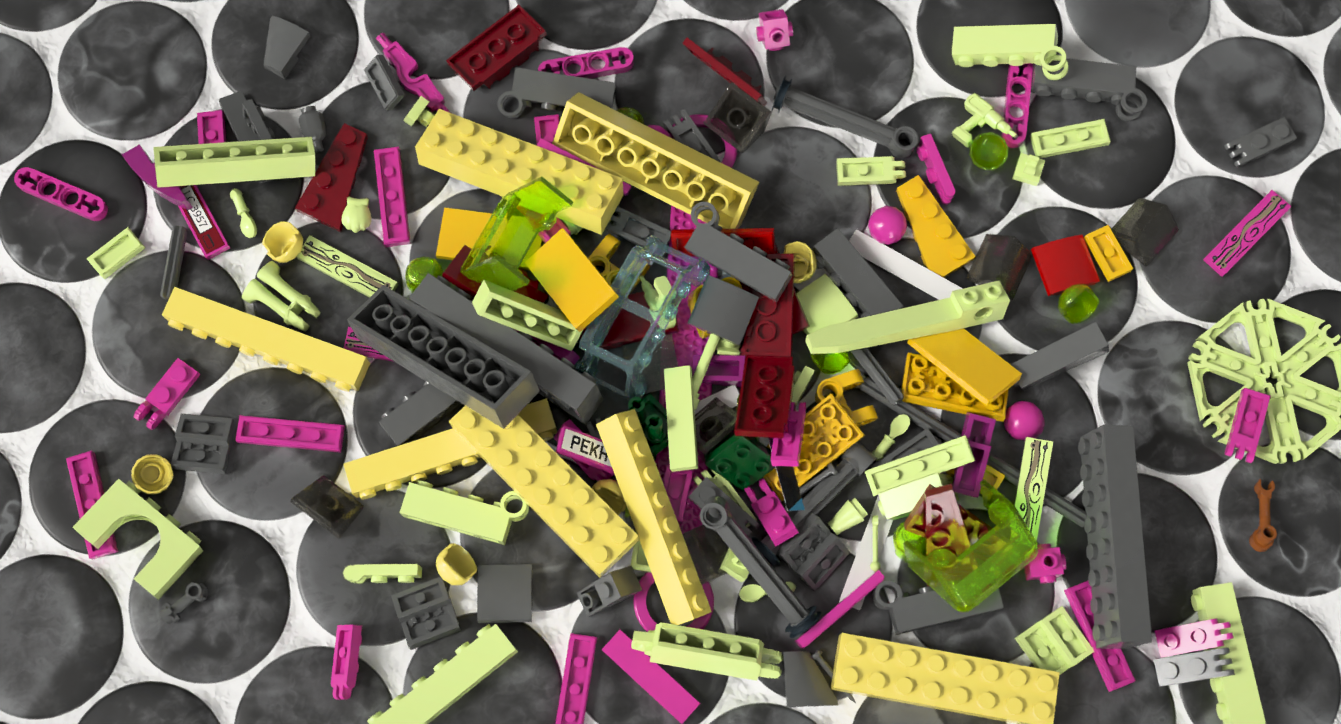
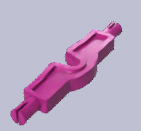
M381 33V36L378 35L376 40L383 46L384 56L397 70L401 85L408 92L428 100L427 107L431 112L441 109L451 113L444 105V97L436 89L427 74H423L415 79L410 78L418 69L417 62L404 51L397 41L392 43L385 33Z

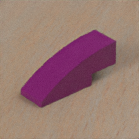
M140 144L122 154L134 172L158 195L187 210L193 208L180 186L157 188L155 163L152 162Z
M693 355L692 378L702 355ZM713 355L702 383L741 387L746 356Z
M967 412L961 437L967 436L976 461L955 468L952 482L954 492L978 498L991 449L990 442L996 419Z

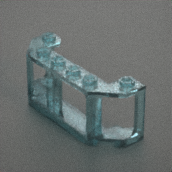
M653 235L646 239V246L640 247L636 245L631 249L611 285L619 298L589 324L580 340L579 348L585 350L583 359L577 362L576 371L581 375L583 372L590 374L596 379V384L628 400L634 397L641 398L646 392V379L641 372L650 364L652 352L656 345L660 344L664 339L665 329L669 322L673 321L676 317L682 298L689 294L691 285L698 287L704 284L707 275H710V266L705 259L701 257L695 259L665 245L661 239ZM667 252L691 264L681 266L664 258L663 255ZM653 262L678 273L677 279L658 311H653L628 299L646 264L652 266ZM622 308L651 323L633 358L629 361L600 348ZM599 359L626 371L625 391L596 377L599 371L597 369Z

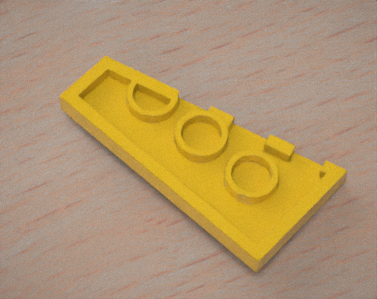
M919 175L897 188V195L905 216L911 225L913 237L919 246L922 261L927 269L945 278L975 259L976 256Z

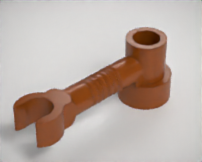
M1261 479L1254 486L1259 499V527L1251 534L1249 543L1254 550L1265 552L1273 545L1274 539L1277 536L1276 529L1271 526L1270 499L1275 489V484L1271 481L1268 484V490H1265L1261 486Z

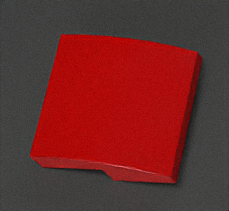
M1082 234L1048 242L1031 249L1048 296L1068 293L1075 288L1095 285L1100 281Z

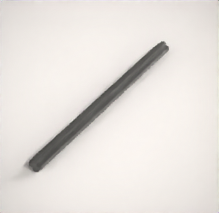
M866 377L864 383L860 386L863 392L900 415H908L910 421L923 429L928 428L934 436L944 442L957 439L962 435L912 403L901 402L895 406L891 405L870 377ZM990 452L987 465L1004 474L1005 480L1018 487L1020 470ZM1046 487L1043 504L1080 527H1084L1087 517L1086 512Z

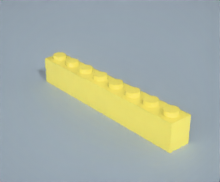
M174 287L162 313V316L169 321L168 325L180 331H183V328L190 329L192 334L199 338L206 339L209 336L216 339L215 342L223 347L230 348L231 345L239 347V351L245 355L254 357L255 354L263 356L264 361L277 366L278 363L288 365V370L297 374H302L303 371L312 374V379L322 383H326V380L336 383L335 387L349 392L350 389L359 391L370 366L369 360L363 355Z
M547 398L527 404L518 414L544 441L552 439L553 435L557 433ZM450 429L344 463L343 465L352 494L356 498L360 497L361 500L376 496V492L380 490L393 491L402 487V483L412 481V483H417L418 480L424 481L427 479V475L436 472L437 475L449 473L453 470L452 467L461 464L463 467L474 465L478 462L477 459L482 457L454 429Z
M635 409L615 414L597 423V429L635 530L639 536L670 623L679 625L712 612Z

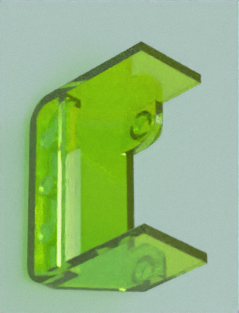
M544 177L535 179L507 193L495 208L462 265L460 272L468 279L482 284L483 280H486L511 291H516L518 288L528 285L530 280L518 269L537 234L545 229L550 230L557 221L556 214L571 207L573 201Z
M985 479L980 482L983 505L988 509L989 518L996 526L958 557L947 549H936L925 557L909 541L903 543L908 567L959 612H968L974 609L1034 560L1038 554L1037 541L1015 505Z

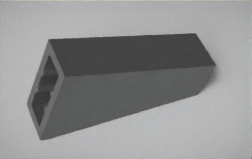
M1094 322L1010 364L1022 373L1020 380L1014 386L1020 385L1024 391L1108 353L1109 345L1098 324Z

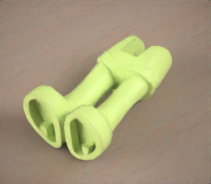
M270 261L257 273L258 279L270 285L292 303L289 306L286 305L256 279H252L243 292L242 299L250 304L260 301L278 313L287 325H293L302 331H307L310 326L298 315L304 309L305 312L317 319L321 312L311 302V298L308 295H302L285 282L279 275L280 267L278 264Z

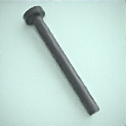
M829 463L827 465L828 469L799 489L800 494L803 495L832 473L833 475L838 474L835 465ZM783 500L781 504L783 507H786L785 500Z
M821 649L816 650L812 654L813 659L818 661L832 679L833 669L821 656L823 651ZM843 692L852 702L856 703L851 693Z

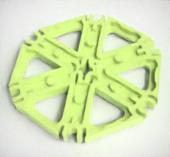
M1260 299L1257 302L1258 310L1252 307L1251 300L1247 301L1244 307L1243 303H1241L1196 339L1198 341L1192 346L1201 352V355L1192 353L1188 358L1190 360L1188 368L1199 420L1201 421L1205 416L1209 415L1210 418L1203 423V426L1206 427L1211 423L1215 424L1217 431L1212 437L1215 438L1225 433L1218 442L1227 445L1241 390L1248 388L1269 395L1270 400L1265 420L1270 443L1267 447L1258 445L1255 456L1274 464H1284L1287 462L1286 453L1292 455L1293 462H1297L1300 459L1302 461L1341 430V342L1334 346V343L1341 336L1338 334L1334 338H1329L1326 335V331L1331 327L1330 324L1319 329V326L1325 320L1270 299L1266 301ZM1276 317L1300 325L1306 331L1305 337L1282 356L1273 318ZM1233 323H1241L1245 327L1251 357L1216 344V337ZM1322 357H1329L1334 362L1339 387L1337 390L1300 377V375ZM1206 372H1212L1244 386L1219 406H1212L1207 401L1203 375ZM1270 375L1273 379L1277 378L1278 380L1274 387L1271 383L1266 382ZM1293 404L1320 414L1326 419L1327 424L1325 428L1309 441H1301Z

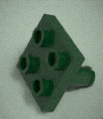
M651 394L643 399L634 397L628 402L629 410L635 409L652 456L655 457L669 445L667 411Z
M734 435L705 457L706 466L741 491H744L745 488L750 487L776 468V466L771 464V450L760 442V437Z

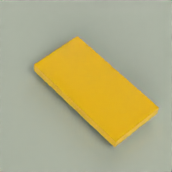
M444 207L436 257L453 260L464 245L475 251L483 245L487 253L494 252L503 257L510 267L517 266L523 270H530L524 262L542 247L543 240L526 218Z
M563 228L524 262L579 332L619 298L618 294Z
M964 328L908 339L907 341L911 347L986 406L1013 386L1022 376L1021 372Z
M907 353L901 392L904 395L902 402L962 414L969 412L993 418L996 421H1004L1008 390L986 406L923 355Z
M833 394L828 395L805 414L799 466H793L799 488L865 436ZM774 468L763 478L779 499L783 501V492L777 470Z

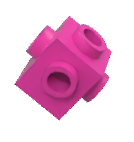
M784 10L759 13L760 26L756 27L758 42L762 41L765 49L771 51H778L783 49L784 46H790L789 37L793 36V27L791 21L788 22V17Z
M1051 544L1035 545V550H1027L1022 554L1026 581L1040 579V584L1057 582L1056 577L1063 575V570H1066L1065 555L1061 554L1060 547L1051 548Z

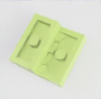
M826 274L796 293L810 327L803 330L807 335L829 325L854 320L858 317L850 302Z
M1063 606L1015 637V640L1035 668L1060 672L1059 675L1094 652Z

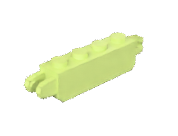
M668 623L656 624L655 630H648V632L634 631L631 649L645 652L644 654L651 656L650 662L756 681L758 676L774 679L781 676L780 667L767 663L777 664L783 661L782 652L763 648L764 643L759 639Z

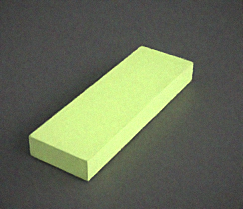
M1105 119L1033 132L1030 135L1035 156L1039 158L1106 146L1111 142Z

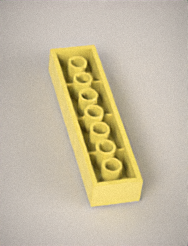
M579 92L567 101L552 143L607 173L623 178L624 182L690 215L692 208L697 203H711L719 214L720 221L718 225L722 229H738L741 226L759 185V181ZM704 210L699 214L698 219L708 223L713 217V212Z
M438 109L415 146L419 165L601 235L623 197V178L441 109Z
M464 406L449 420L452 428L599 578L603 577L639 541V536L519 415L505 429L467 406Z
M841 633L838 637L831 690L1016 724H1053L1060 672Z

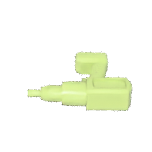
M976 93L968 96L964 104L965 110L973 116L952 131L953 137L967 148L973 143V138L969 131L977 125L982 127L985 123L995 130L999 129L1005 134H1010L1014 138L1017 136L1012 131L1011 126L1004 121V118L994 110V107Z
M643 275L640 276L642 290L645 293L644 298L659 330L664 331L675 327L676 317L668 305V300L673 296L674 290L665 276L655 278L654 289L645 280Z

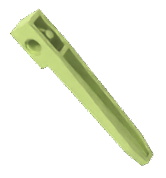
M994 281L952 291L950 298L829 325L808 334L805 342L811 354L841 353L959 330L1003 319L1010 299L1000 281Z

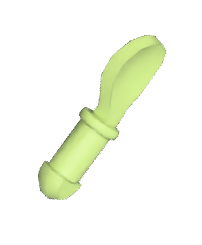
M234 188L230 192V197L234 201L237 214L242 216L240 223L241 231L248 238L255 237L257 235V227L253 218L249 215L250 210L243 199V193L239 189Z
M901 414L893 419L890 424V434H885L883 440L872 452L877 457L876 461L883 459L891 445L895 444L893 439L904 434L910 425L908 415Z
M786 581V584L794 592L796 589L795 584ZM756 584L744 586L739 591L740 598L745 602H756L766 594L762 587Z

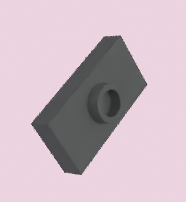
M376 55L364 71L384 109L393 110L405 94L384 55Z

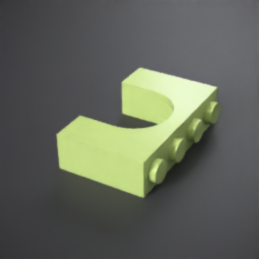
M118 479L72 528L99 549L126 522L145 520L156 525L160 533L159 549L134 580L159 600L203 552L202 548L198 545L201 540L190 531L187 534L182 532L178 528L181 524L170 514L165 518L158 511L161 507L151 498H148L146 501L138 495L141 491L133 483L128 481L125 484Z

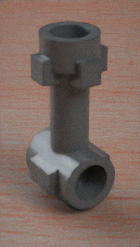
M191 582L188 584L186 594L173 605L167 602L162 606L163 609L159 612L162 619L167 624L176 623L181 619L179 613L195 600L203 602L207 599V586L204 583L197 584Z

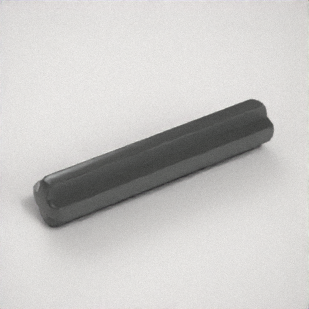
M173 226L160 292V296L166 300H169L174 287H178L188 232L182 226Z
M868 348L852 350L851 353L890 404L893 406L900 404L904 399L903 393Z

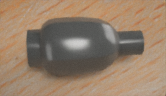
M316 106L304 107L301 109L302 114L299 117L303 137H312L315 153L324 151L322 140L326 136L324 117L321 112L316 110Z

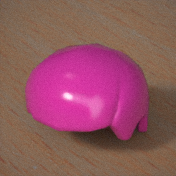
M884 206L873 212L869 219L868 228L872 238L879 243L890 245L902 239L907 229V220L903 212L896 207Z
M1019 401L1006 409L1003 422L1005 430L1011 437L1016 440H1025L1026 437L1036 439L1042 434L1045 420L1042 411L1034 403Z

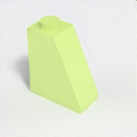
M936 473L879 493L880 501H878V506L881 514L889 520L909 516L929 484L934 487L952 484V476ZM954 492V493H955V496H956V499H957V502L960 501V500H959V497H958V494H957L956 492Z

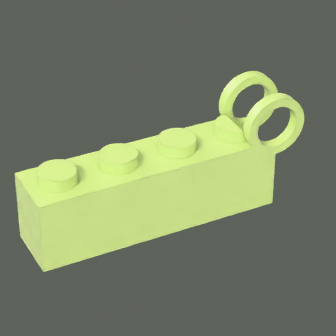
M1056 24L954 27L952 57L955 65L971 67L984 64L985 66L994 67L998 64L1021 66L1023 64L1035 63L1042 66L1044 75L1050 80H1059L1068 72L1066 53L1057 46L1058 33ZM1052 61H1061L1055 66L1048 65ZM1064 67L1063 71L1056 75L1050 74L1048 72L1058 71Z
M483 280L472 302L478 315L570 351L573 350L582 331L579 332L575 329L562 310L486 280Z
M418 480L417 484L409 482L400 510V514L405 518L505 545L512 521L523 520L528 515L529 505L515 491L506 493L502 497L501 502H494L493 505L483 503L484 499L475 495H468V498L458 496V491L443 488L442 491L432 489V484ZM517 499L523 502V507L518 513H509L507 511V505L510 501Z

